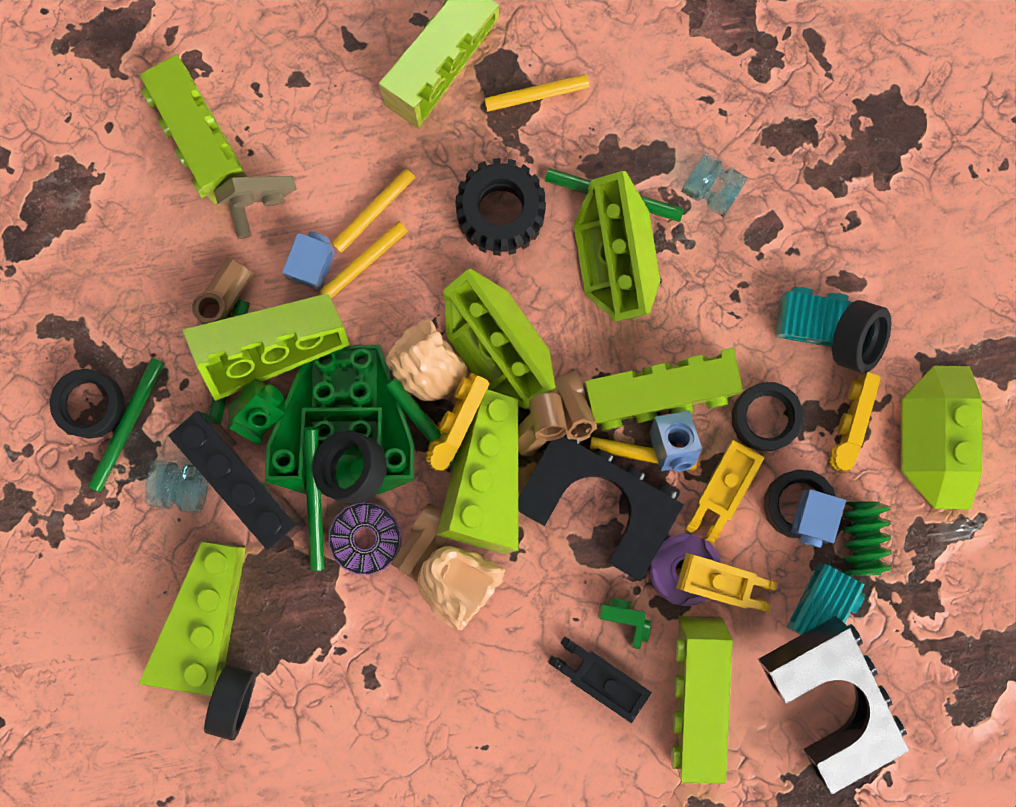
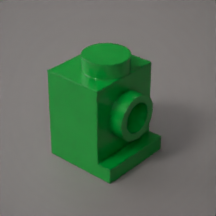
M254 378L228 406V428L259 445L263 441L262 436L285 414L284 395L275 386L266 385Z

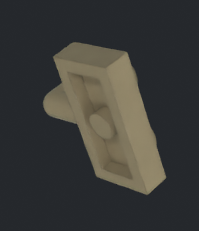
M294 176L237 177L226 181L215 189L214 193L217 204H229L237 238L245 239L252 235L244 207L250 206L254 202H263L264 206L281 204L285 201L284 197L297 188Z

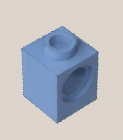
M311 231L308 236L297 233L282 272L284 276L291 281L318 291L322 289L336 253L332 245L328 244L330 239Z
M690 411L654 418L649 435L660 470L673 469L675 472H682L692 468L700 456L702 447ZM669 441H677L682 444L683 448L674 447Z
M811 489L802 490L791 533L801 535L799 542L821 548L823 542L834 543L846 500Z

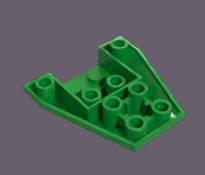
M349 345L299 367L285 401V414L276 422L267 444L266 483L306 494L303 428L318 427L319 447L327 437L338 431L350 430L374 439L382 447L387 460L386 475L382 486L376 494L384 493L414 481V443L401 406L385 388V385L392 378L380 345ZM353 446L345 451L339 459L336 468V479L339 487L343 489L353 485L362 472L363 454L359 447Z

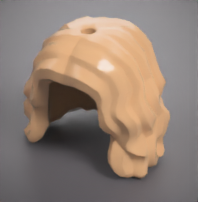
M422 319L417 325L405 330L402 338L396 340L394 346L388 351L389 355L386 361L389 368L393 371L394 377L400 381L407 392L413 393L423 401L443 399L457 389L463 377L466 378L467 366L465 362L454 353L448 342L442 340L441 334L436 332V327L431 320Z
M445 546L436 549L423 562L418 575V587L422 598L429 604L438 619L443 620L449 627L462 630L473 616L478 613L480 608L486 604L490 596L494 594L495 587L503 582L505 568L498 567L494 561L484 560L477 552H465L453 546Z

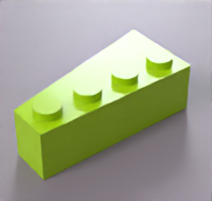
M445 0L441 10L428 21L420 35L379 82L384 105L419 129L499 19V4L493 0Z
M178 54L139 74L145 84V87L140 90L150 107L156 106L162 117L157 120L168 138L173 136L178 148L174 149L182 165L185 168L189 167L195 178L191 181L202 199L208 196L216 205L215 189L231 178L248 176Z
M328 293L182 330L195 364L215 401L245 389L254 378L261 382L350 345L344 326Z
M734 347L720 350L721 354L714 358L707 359V356L698 355L679 361L678 365L671 366V363H662L642 369L643 372L640 373L632 370L585 381L583 386L587 404L594 416L596 426L601 425V430L605 431L623 427L622 420L636 418L637 424L654 421V418L658 416L657 413L670 410L672 414L684 411L692 413L694 412L692 406L706 403L707 409L729 405L728 399L743 391Z
M488 389L486 390L464 439L457 450L436 535L503 555L518 551V399Z
M679 616V636L676 640L675 650L676 662H678V675H675L674 695L675 698H678V711H673V733L677 734V746H672L671 765L672 769H678L681 783L726 784L733 639L722 617Z

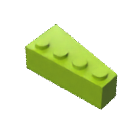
M211 541L201 542L138 684L212 696L218 677L226 664L246 547Z

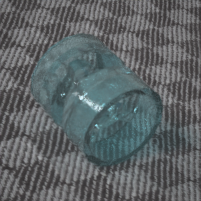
M705 151L681 192L697 202L702 199L706 200L707 208L724 217L748 177L732 167L727 170L723 169L722 161ZM716 178L725 183L719 194L710 190Z
M154 460L147 476L146 504L150 507L170 509L173 504H176L182 511L201 513L206 501L208 482L194 465L185 464L179 469L177 463Z

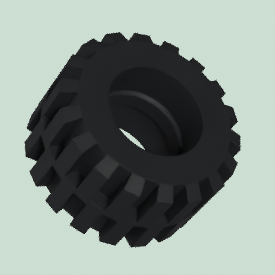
M500 158L493 159V164L487 165L483 161L478 164V170L474 172L470 169L466 173L465 182L461 181L458 186L459 193L456 195L455 205L459 228L462 234L467 236V241L472 246L476 244L479 246V250L484 253L490 250L493 251V255L501 256V252L508 251V254L511 255L515 254L516 249L520 247L524 250L529 246L532 239L535 240L545 218V191L543 187H540V180L537 175L534 174L532 176L529 173V167L524 164L521 168L516 166V160L508 159V163L505 164L501 163ZM507 191L514 194L520 200L522 212L515 221L509 224H492L480 214L479 206L481 201L492 192Z

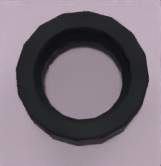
M861 300L854 301L846 308L837 323L832 341L833 360L837 365L860 373H866L878 364L887 348L891 334L892 321L888 309Z
M90 369L73 370L61 377L53 387L49 400L50 412L57 426L67 434L87 439L102 437L113 431L120 422L125 409L124 394L117 382L104 373ZM84 383L97 384L105 391L108 397L106 414L100 421L91 425L78 424L70 417L67 411L69 394L75 387Z
M761 382L748 388L736 399L732 410V426L737 437L747 447L758 451H775L791 444L799 435L804 422L803 407L798 396L787 386L776 382ZM761 396H772L779 399L788 411V423L785 430L773 438H763L756 435L750 430L747 423L746 413L749 405Z
M350 430L338 431L327 437L318 448L313 461V477L317 488L325 496L347 504L363 503L372 498L382 486L386 475L387 460L382 447L374 439ZM353 446L359 447L363 454L362 472L353 485L343 489L339 487L336 479V468L339 459L348 449Z
M794 470L781 474L770 483L765 493L764 511L768 522L777 532L789 538L800 539L801 535L791 533L793 524L786 521L781 515L779 498L783 490L795 483H805L818 492L836 497L834 489L823 476L809 470Z
M226 665L222 669L206 713L204 732L206 734L231 741L236 739L251 701L255 683L254 672Z

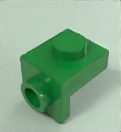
M610 598L609 604L600 603L599 619L633 625L630 640L632 648L640 649L641 641H648L651 620L645 619L646 612L631 609V602L621 599Z

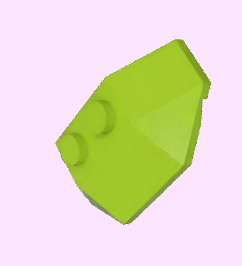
M620 171L591 180L588 188L589 192L581 205L574 223L585 295L615 322L650 314L661 281L649 210L627 172Z
M471 268L467 269L443 290L447 338L470 371L488 380V383H490L487 388L488 390L518 399L519 406L527 409L529 408L530 399L539 394L549 393L555 388L550 350L508 291Z
M932 366L901 399V473L927 500L926 502L932 509L971 510L982 475V397L970 366Z

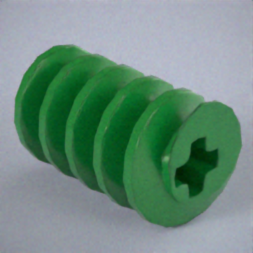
M876 501L846 502L845 504L853 507V510L843 513V518L853 521L854 524L843 528V532L854 536V539L845 542L844 547L853 550L855 554L844 557V562L855 565V568L844 572V574L870 576L881 575V573L891 570V564L881 561V558L892 554V550L881 546V543L891 540V535L880 532L881 528L891 525L890 520L880 517L881 513L890 510V506Z

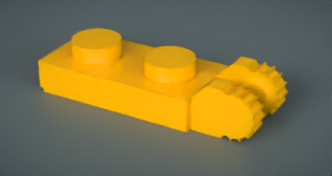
M472 372L468 379L462 378L456 389L455 398H458L453 411H447L440 423L439 431L442 432L440 438L431 441L428 446L429 450L425 455L426 461L435 471H444L450 465L449 463L453 461L490 384L488 380Z
M866 372L859 375L858 379L854 378L850 384L847 396L849 400H852L848 414L844 413L838 426V434L842 435L841 441L838 445L831 448L829 454L831 457L828 458L829 467H832V470L836 472H846L854 468V464H856L855 460L858 459L881 380L879 375Z
M731 440L697 501L699 505L693 512L685 530L694 533L700 526L702 518L708 509L718 515L713 525L708 529L705 539L714 544L726 522L730 521L765 457L735 440Z
M686 553L676 588L744 609L751 607L769 613L771 604L758 598H750L753 585L768 591L776 590L777 582L757 577L756 573Z

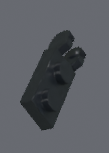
M564 636L560 643L567 651L572 654L575 653L584 659L577 671L569 667L565 661L553 655L548 660V663L569 677L571 683L632 723L652 692L591 650L589 652Z

